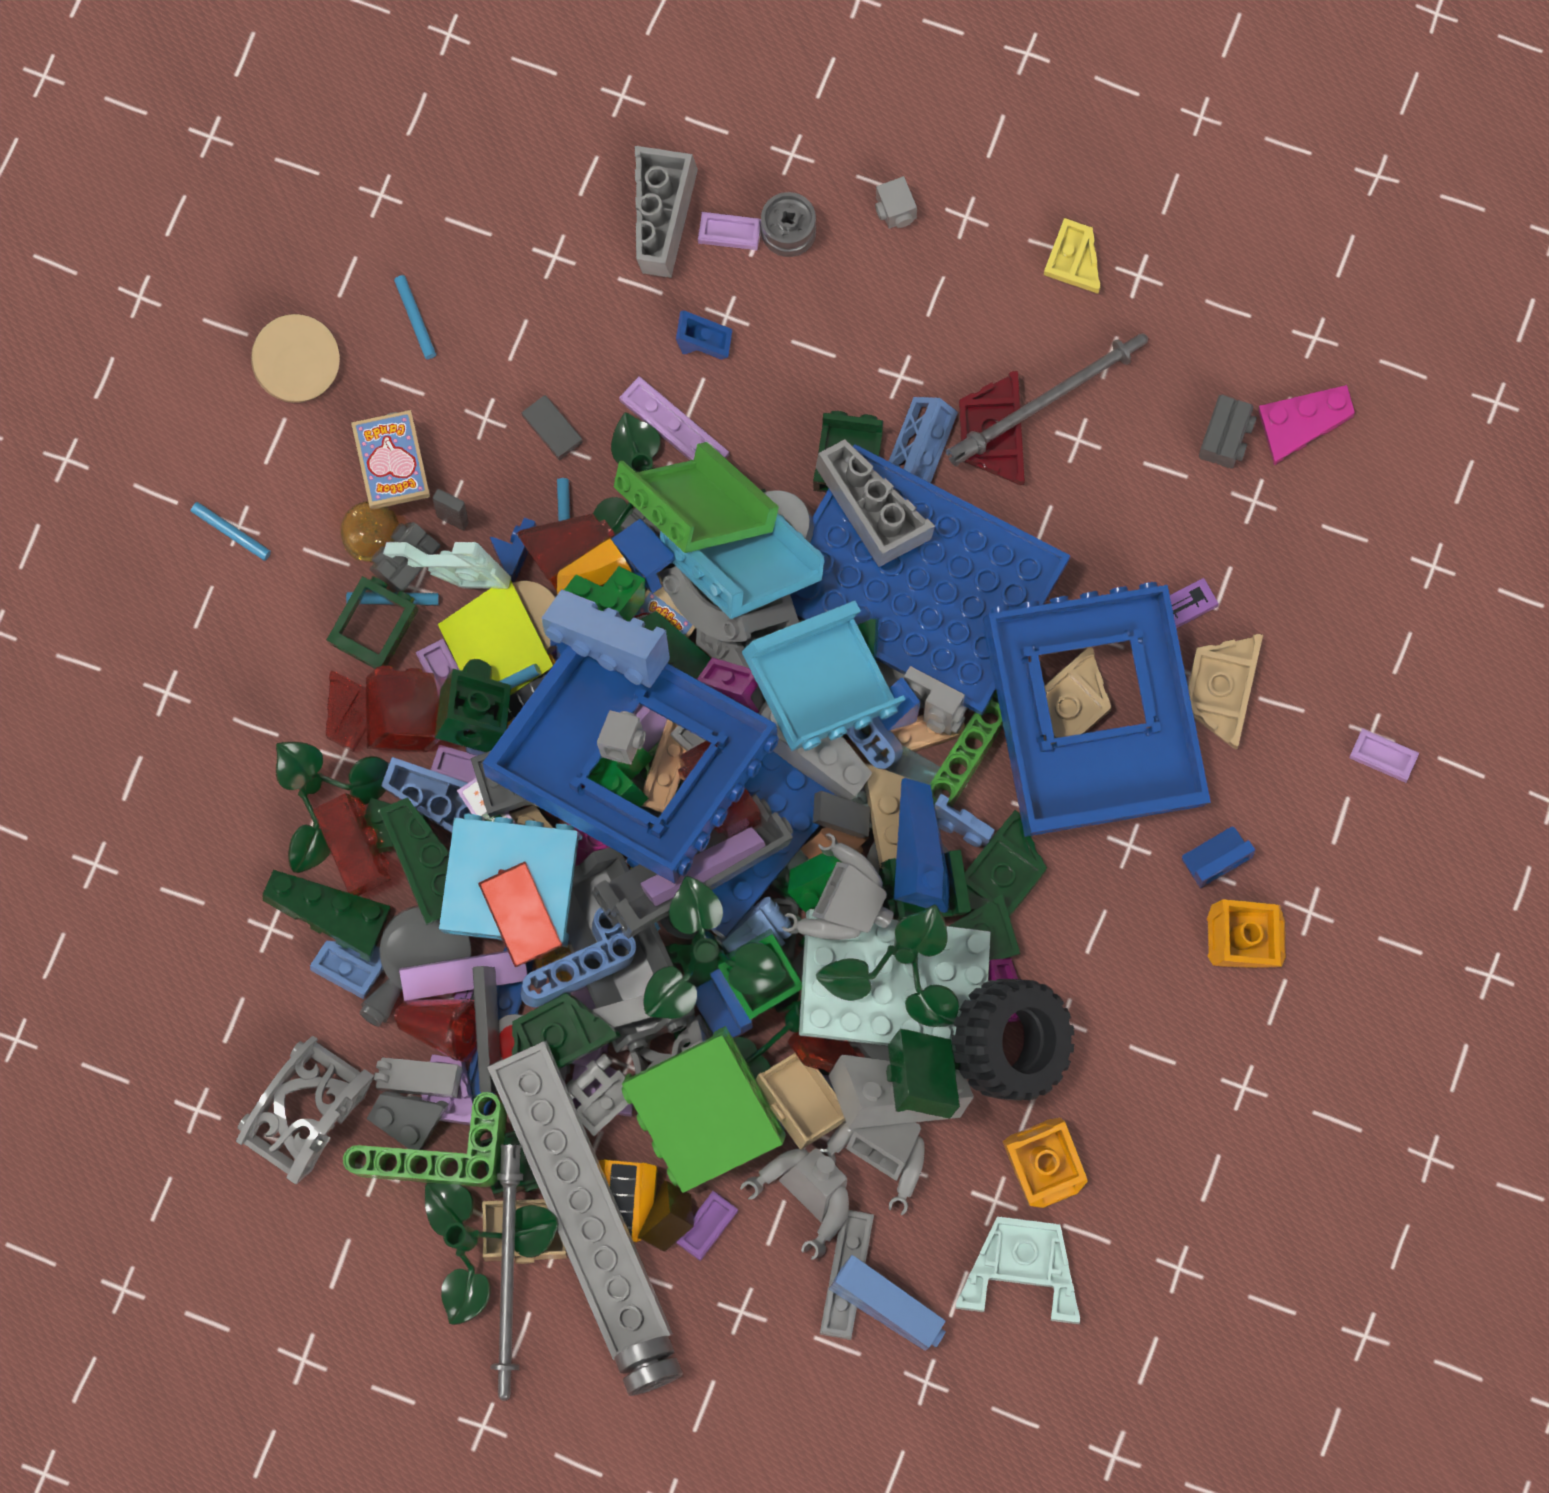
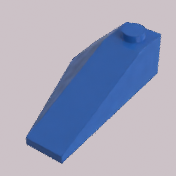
M903 778L901 781L894 900L924 908L936 905L940 912L945 913L948 912L950 880L931 785Z

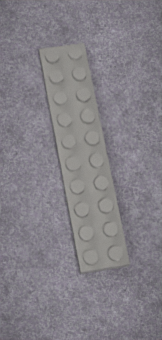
M547 1041L488 1066L487 1068L548 1210L552 1211L558 1218L559 1225L557 1231L612 1359L615 1360L614 1357L618 1353L636 1344L656 1337L672 1335V1330Z

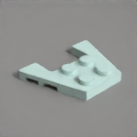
M386 542L383 553L391 558L395 556L408 558V565L412 567H429L430 575L461 588L508 589L511 576L476 542H455L452 552L441 551L440 555L425 554L407 542Z
M997 1217L959 1295L956 1309L984 1312L988 1281L996 1280L1052 1287L1054 1295L1051 1321L1079 1324L1080 1314L1076 1303L1060 1224Z

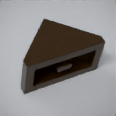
M664 1180L638 1238L660 1251L665 1252L694 1227L691 1194L687 1192L682 1193L679 1187Z

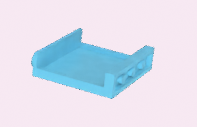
M778 513L773 532L688 553H684L660 531V540L675 556V560L672 563L730 619L822 580L824 556Z
M856 601L753 640L742 651L791 751L802 747L804 751H808L821 744V739L829 737L830 741L846 734V729L854 726L856 730L868 726L873 722L872 719L880 716L881 720L896 714L898 712L896 707L905 700L904 695L894 699L854 620V617L861 612Z
M464 814V819L454 818L439 930L445 934L505 940L481 884L525 864L559 939L560 946L568 947L569 934L566 932L569 906L578 840H582L583 836L578 831H574L575 827L567 824H556L555 829L546 828L544 823L531 820L525 821V825L513 824V819L495 817L494 822L482 821L483 816L475 814Z

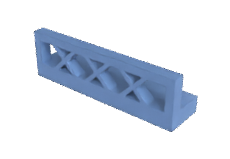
M913 397L889 462L899 466V464L906 460L904 470L931 483L958 412L941 398ZM921 407H927L925 414L917 419ZM916 433L914 442L907 446L909 438Z

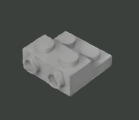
M910 666L904 675V680L919 699V709H925L923 721L927 723V727L939 734L943 732L951 735L952 732L957 734L965 721V717H963L967 708L963 706L965 694Z

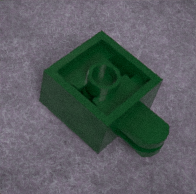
M481 659L469 660L462 671L453 668L440 689L435 738L482 752L491 751L507 729L511 685L492 680L491 666Z

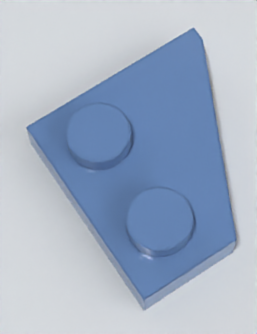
M940 794L935 803L939 828L948 833L955 831L963 835V839L972 846L980 847L982 845L985 847L993 838L994 829L977 819L967 810L961 809L959 812L946 805L949 798Z
M326 941L311 963L310 970L364 1000L383 971L380 947L375 948L370 962H367L360 957L358 952L351 948L345 949L336 944V941Z

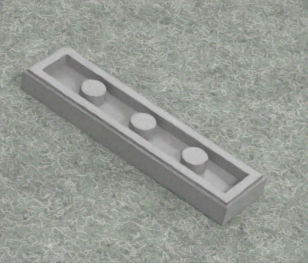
M849 1210L846 1221L839 1229L820 1335L847 1340L852 1338L857 1307L830 1291L829 1287L851 1255L863 1263L866 1262L874 1214Z

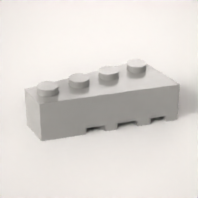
M635 146L636 259L643 274L671 278L698 168L692 154Z
M845 439L818 454L816 469L878 567L932 538L935 525L928 518H923L916 511V507L908 499L905 500L893 489L894 486L886 478L883 479L874 471L873 466Z
M765 701L760 708L758 714L776 723L779 741L774 749L775 753L835 795L848 800H852L857 796L872 772L842 736L830 741L829 737L821 739V744L808 751H804L803 747L791 751L767 702Z
M841 1055L829 1074V1079L849 1129L948 1119L910 1110L896 1112L893 1084L887 1081L886 1074L890 1061ZM956 1069L960 1107L950 1119L960 1118L974 1097L967 1079H964L960 1071Z

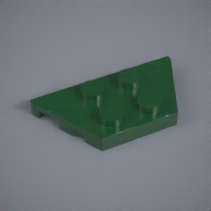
M1016 810L1012 812L965 872L971 912L1002 894L1010 918L1047 871V867L1038 854L1031 836H1024L1021 816Z
M564 993L512 1021V1037L514 1038L512 1056L547 1041L558 1069H561L621 1037V1035L571 993Z

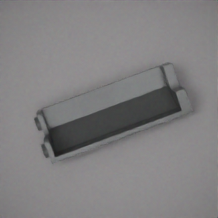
M756 794L751 795L743 805L727 813L720 827L715 826L710 833L709 843L703 851L750 827L762 838L765 847L703 882L711 890L787 847L793 838L791 835L793 830L785 817L780 818L777 812L772 814L767 802L764 799H759ZM640 864L610 882H607L606 879L595 885L592 891L593 896L608 920L613 925L619 922L622 927V933L628 939L667 917L672 901L671 898L658 906H654L643 892L640 883L657 874Z
M610 847L592 852L580 865L575 866L566 932L569 934L568 947L571 954L597 943L592 932V923L596 911L601 907L592 894L595 885L605 879L607 882H610L629 871L623 855ZM608 918L599 921V924L605 929L615 926ZM655 924L633 936L636 951L633 961L629 966L586 985L596 1009L644 995L647 983L652 975L663 967L673 966ZM615 946L613 948V952L618 956L623 957L629 954L624 946ZM593 958L584 961L585 965L590 969H598L601 966L598 960ZM692 1009L687 1015L680 1018L651 1017L614 1028L621 1035V1037L612 1041L616 1053L628 1049L630 1053L637 1052L645 1048L647 1042L667 1032L674 1033L687 1026L686 1021L695 1014V1011Z

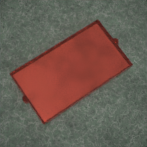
M525 861L505 871L500 869L498 874L478 883L514 967H518L535 958L541 960L542 955L563 946Z

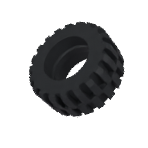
M997 979L996 981L990 980L983 983L981 988H975L969 994L970 1000H964L959 1009L961 1011L960 1017L956 1016L953 1025L956 1027V1034L952 1035V1044L956 1046V1052H953L955 1062L961 1065L958 1069L963 1078L969 1079L968 1084L974 1090L980 1091L982 1095L997 1099L1033 1100L1037 1099L1039 1095L1044 1096L1053 1089L1051 1085H1058L1064 1077L1061 1073L1068 1070L1071 1063L1068 1060L1069 1055L1074 1052L1075 1045L1071 1044V1036L1075 1035L1074 1026L1069 1023L1071 1016L1068 1008L1062 1007L1064 1002L1058 994H1053V990L1049 986L1039 984L1038 981ZM1016 1013L1024 1029V1046L1020 1057L1011 1066L1004 1055L1002 1037L1006 1023Z

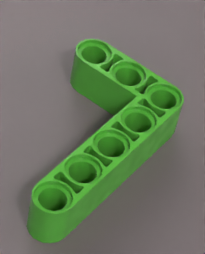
M997 691L994 693L983 715L974 713L930 783L932 795L939 789L949 792L950 797L946 805L950 807L954 806L1003 728ZM992 713L997 716L998 720L993 724H988L982 720V716ZM971 738H975L981 741L982 746L978 749H970L966 742ZM954 764H961L966 768V771L961 775H956L949 768ZM933 795V800H934V805H935V803L937 802L938 799H936V798L934 797V795Z
M482 1092L476 1096L472 1104L467 1154L356 1145L346 1150L343 1156V1164L349 1172L365 1178L490 1187L498 1181L497 1173L501 1174V1145H504L507 1112L501 1098L490 1092ZM494 1100L496 1103L494 1113L485 1116L484 1106L487 1102ZM486 1132H491L493 1136L491 1144L487 1147H482L480 1144L482 1135ZM360 1154H365L366 1164L362 1168L356 1169V1158ZM391 1156H395L397 1165L392 1171L387 1172L385 1168L386 1161ZM426 1158L428 1162L425 1172L417 1174V1162ZM452 1161H457L458 1171L453 1176H448L446 1173L448 1164ZM487 1163L489 1173L486 1177L479 1179L477 1169L480 1165Z

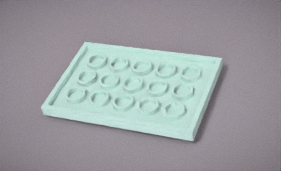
M809 909L806 912L807 919H817L812 917L814 909ZM892 919L887 928L873 924L868 933L861 932L858 937L852 939L830 940L805 935L799 1035L888 1046L900 1028L943 1037L952 1041V1035L956 1034V1027L953 1026L954 1023L944 1027L925 1026L910 1017L905 1007V1000L909 995L917 993L914 985L912 963L902 964L896 960L894 955H891L877 977L870 980L872 985L870 993L859 1000L847 1001L831 994L817 980L816 973L822 967L847 958L865 961L869 966V973H871L886 954L888 946L894 945L895 927L899 922L898 920ZM946 926L948 933L947 945L940 954L928 957L918 952L920 985L923 990L930 985L948 987L957 996L960 1009L964 1000H970L969 994L975 988H981L982 984L988 981L990 932ZM960 1010L958 1011V1014H957L958 1017H960V1014H961V1011H960ZM952 1044L953 1052H956L955 1044Z

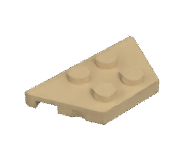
M1256 634L1252 638L1235 641V639L1225 641L1217 646L1199 647L1194 658L1188 685L1194 718L1234 749H1238L1263 638L1261 634Z
M1092 647L1084 650L1044 686L1054 738L1087 733L1111 711L1109 698L1105 692L1104 682L1098 670Z
M866 764L872 774L864 784L867 803L870 807L871 824L881 868L882 862L897 857L901 781L906 777Z

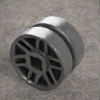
M784 192L773 196L767 201L761 213L762 238L768 249L779 256L794 257L803 254L812 246L816 237V214L814 207L807 198L797 193Z
M660 1336L641 1342L618 1353L614 1357L619 1372L622 1374L630 1373L623 1379L629 1396L649 1392L683 1375L677 1358L666 1359L674 1353L668 1336Z

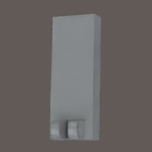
M382 1058L381 1061H377L376 1068L379 1069V1073H375L374 1080L377 1081L376 1088L380 1091L457 1098L463 1068L458 1064Z

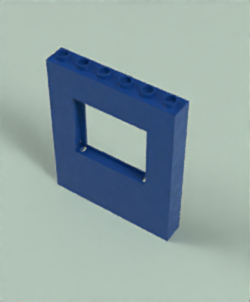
M1148 582L1139 585L1138 590L1128 591L1127 586L1117 587L1109 590L1110 594L1100 596L1098 591L1080 594V599L1069 600L1068 596H1061L1050 599V604L1039 605V601H1030L1020 604L1021 608L1009 610V606H999L990 609L991 613L983 618L1025 837L1199 808L1211 803L1168 585L1158 586L1157 582ZM1130 641L1146 723L1054 738L1038 655Z
M568 645L482 764L485 777L675 884L680 876L684 877L689 872L693 864L692 859L698 851L702 852L706 848L710 840V833L715 826L720 827L728 813L727 809L732 802L736 803L741 798L745 789V783L750 777L754 778L758 774L762 765V759L767 753L771 754L774 751L779 737L777 736L776 723L668 663L649 688L643 684L636 685L630 682L624 674L616 670L609 671L605 669L597 660L588 655L587 657L580 656ZM641 704L711 743L659 818L588 779V776L602 758L597 740L610 710L619 713L621 711L634 713Z

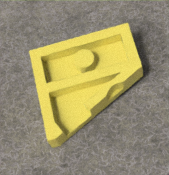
M1064 218L1045 267L1044 275L1098 294L1100 280L1097 270L1093 228Z

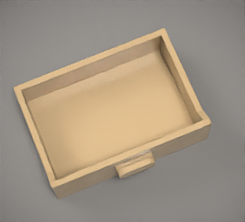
M803 1048L767 1071L758 1074L756 1081L767 1099L772 1112L782 1123L800 1150L846 1121L836 1093Z
M544 1199L516 1200V1210L528 1205H536L548 1209ZM482 1201L483 1232L502 1233L503 1201ZM556 1231L549 1248L537 1257L526 1258L514 1250V1261L516 1264L534 1263V1260L567 1259V1252L558 1231ZM483 1238V1258L485 1262L501 1261L502 1239Z

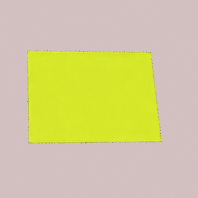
M511 580L508 589L490 588L438 624L461 671L469 660L481 659L491 666V679L500 681L535 663L540 668V675L553 666ZM540 675L512 688L510 695H512L513 693H515L516 691H518L519 689H521L522 687H524Z

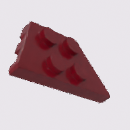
M1012 371L1006 378L994 384L992 382L982 387L979 392L971 393L959 400L961 441L966 439L967 434L971 431L981 433L1020 409L1018 371ZM1021 422L988 442L984 453L980 455L976 453L963 462L1018 485H1024Z

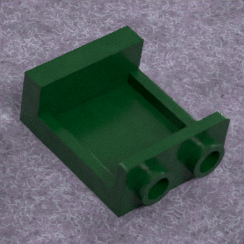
M843 411L823 413L818 454L845 439L852 447L855 444L880 457L883 420H878L876 416L868 414L861 415L860 417L848 416ZM816 469L813 479V491L827 492L829 488Z
M954 850L944 853L950 887L948 912H941L943 918L961 916L971 912L961 850ZM892 858L881 863L879 876L882 879V886L885 887L887 893L884 907L893 912L894 920L900 921L911 914L921 912L927 908L894 900L896 858Z

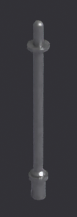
M1144 333L1138 334L1124 344L1118 339L1113 341V351L983 432L971 431L967 434L966 439L946 450L947 456L952 455V457L948 458L949 461L957 467L976 453L978 455L984 453L988 442L1119 360L1125 365L1131 362L1130 354L1148 342L1147 335Z
M501 1145V1174L497 1173V1180H500V1183L503 1185L499 1363L492 1364L491 1369L498 1370V1397L502 1401L508 1400L511 1395V1370H519V1365L511 1364L516 1186L520 1180H523V1174H520L521 1145Z

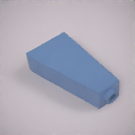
M853 1255L844 1263L829 1287L830 1291L924 1351L931 1345L937 1347L946 1333L942 1329L945 1323L943 1318Z

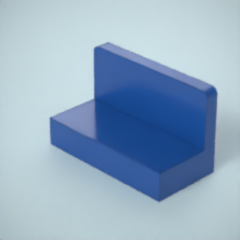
M638 519L611 540L625 558L631 571L645 578V587L653 594L662 587L657 573L675 560V556L643 520Z
M1232 826L1184 854L1182 861L1201 889L1252 859L1255 849L1249 840L1244 842L1236 828Z
M720 969L710 974L711 980L696 988V1006L712 1034L726 1026L732 1038L738 1037L753 1028L752 1021L744 1011Z

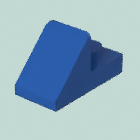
M683 310L680 311L676 341L682 354H688L697 350L722 360L728 358L733 329Z
M525 517L521 526L516 525L512 532L510 542L513 544L490 537L499 563L511 576L512 583L516 582L538 532L536 522Z

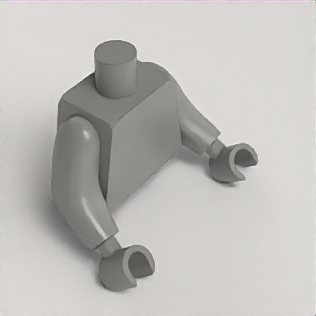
M827 833L825 836L828 840L832 841L831 846L823 847L820 844L818 846L824 855H834L840 862L836 863L812 914V917L817 919H801L797 915L787 913L785 916L793 918L794 925L792 928L782 927V929L791 934L799 932L800 934L822 939L844 940L856 938L861 932L868 933L873 924L887 928L893 919V912L882 906L887 893L882 889L883 883L878 872L861 853L843 843H838L832 834Z
M844 1121L828 1140L827 1149H820L823 1154L827 1153L835 1164V1152L839 1153L846 1147L847 1150L897 1181L900 1176L897 1187L898 1196L893 1197L889 1202V1210H891L893 1202L899 1200L904 1204L901 1215L905 1214L908 1208L906 1199L912 1196L924 1163V1141L918 1136L921 1130L920 1125L913 1122L849 1129L846 1121Z
M814 1148L810 1153L806 1149H792L780 1154L759 1171L760 1175L758 1177L748 1178L741 1185L740 1189H743L747 1184L752 1185L755 1188V1193L748 1199H754L762 1192L763 1184H770L782 1176L779 1181L822 1222L817 1231L818 1237L802 1245V1253L809 1251L812 1245L815 1247V1255L811 1258L813 1260L825 1254L826 1240L830 1242L847 1219L849 1196L846 1186L848 1179L835 1166L833 1159L825 1156L819 1149Z

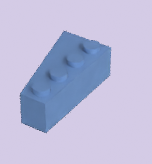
M561 589L541 618L544 633L550 640L556 643L563 642L571 646L573 651L580 656L587 657L588 655L594 658L605 669L609 671L616 670L624 674L630 682L636 685L643 684L650 688L670 660L666 630L657 626L654 631L644 628V621L634 617L631 622H628L620 616L618 611L611 608L600 611L595 602Z
M394 757L391 758L381 785L387 792L399 800L408 797L419 813L424 814L428 819L451 834L454 818L464 819V814H471L457 790L468 784L467 782Z

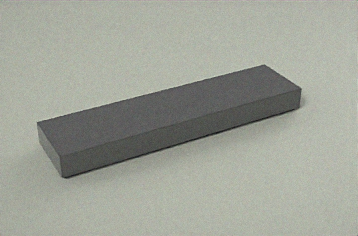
M476 966L472 970L481 1093H498L487 1068L501 1061L495 967Z

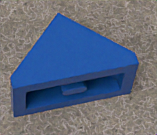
M902 677L889 688L894 699L903 695L905 697V700L896 707L898 712L881 720L880 716H877L887 731L908 726L917 721L920 701Z

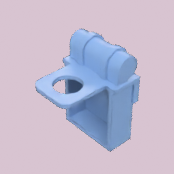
M765 897L755 906H752L725 940L718 935L716 940L728 954L771 928L779 943L783 946L785 944L783 939L788 938L792 934L784 931L782 927L789 929L792 928L788 917H785L780 911L778 904L773 902L770 897Z

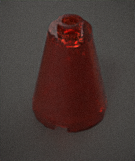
M407 1000L397 1007L394 1019L399 1030L451 1059L467 1061L477 1051L474 1000Z

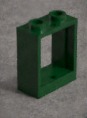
M362 576L326 641L340 651L384 673L419 609L413 604L415 599L400 590L396 595L387 590L388 584L379 578L372 576L369 580ZM367 590L404 609L380 654L342 635Z

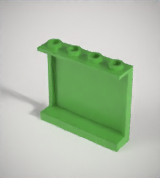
M708 442L697 444L694 460L636 473L624 461H619L613 486L684 553L773 532L779 509L776 503Z
M726 1026L716 1030L713 1037L634 1076L631 1073L627 1074L622 1083L623 1087L621 1090L628 1104L633 1103L638 1112L637 1120L640 1127L651 1135L655 1154L658 1158L664 1159L668 1166L667 1174L673 1185L680 1187L682 1193L783 1145L786 1134L772 1112L767 1099Z

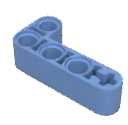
M878 717L873 718V722L869 724L872 731L869 736L865 735L861 729L856 730L854 726L846 729V734L874 767L886 769L901 758L903 749L900 741L891 730L887 731ZM879 737L881 740L873 745L871 741ZM885 748L890 752L886 757L881 754Z
M599 908L594 915L592 932L597 943L526 975L523 979L520 993L522 1001L530 1007H539L564 993H571L626 968L633 961L636 951L633 936L628 939L622 933V927L619 922L613 928H603L599 921L607 917L603 910ZM615 946H624L629 954L623 957L618 956L613 952V948ZM593 958L598 960L601 966L598 969H590L585 965L584 961ZM560 971H566L570 973L572 980L561 982L556 977V974ZM534 985L536 989L541 988L540 994H537L535 990L530 991V986Z

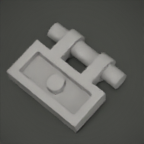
M605 1053L596 1061L592 1060L587 1064L586 1067L588 1069L575 1081L571 1079L566 1084L571 1099L576 1098L582 1104L576 1109L582 1124L593 1136L628 1105L621 1090L625 1075L620 1069L611 1078L605 1073L604 1070L613 1063ZM597 1078L602 1086L589 1097L583 1090Z

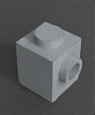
M904 176L876 186V199L878 203H875V209L881 221L885 219L889 229L895 226L897 228L906 227L913 220L917 219V206Z
M609 711L597 740L602 758L632 764L637 749L643 747L646 737L639 717L628 711H621L620 713Z

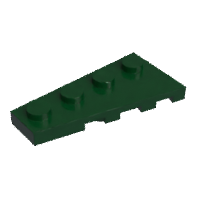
M407 797L380 808L379 813L427 926L439 921L441 917L449 852L441 844Z
M274 869L262 894L263 901L295 920L301 919L308 923L310 928L321 934L323 932L336 940V944L345 949L351 948L358 952L360 957L367 962H370L391 909L389 905Z
M1002 894L949 925V927L989 931V960L1005 959L1021 954Z

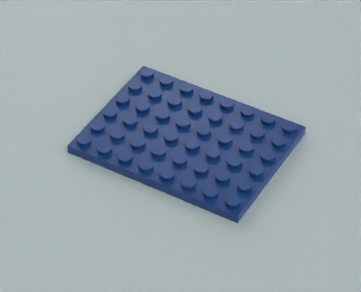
M854 444L853 448L873 466V470L883 479L886 478L894 486L893 489L905 500L908 499L923 518H928L935 525L933 535L929 541L878 567L832 492L828 489L812 517L814 531L810 543L824 556L822 580L790 594L797 618L804 621L856 601L861 611L854 617L857 625L873 618H879L877 661L904 675L909 667L912 666L965 694L963 706L983 715L996 692L983 618L991 613L990 609L999 606H1009V610L1021 608L1020 604L1030 601H1039V605H1044L1066 568L1071 555Z

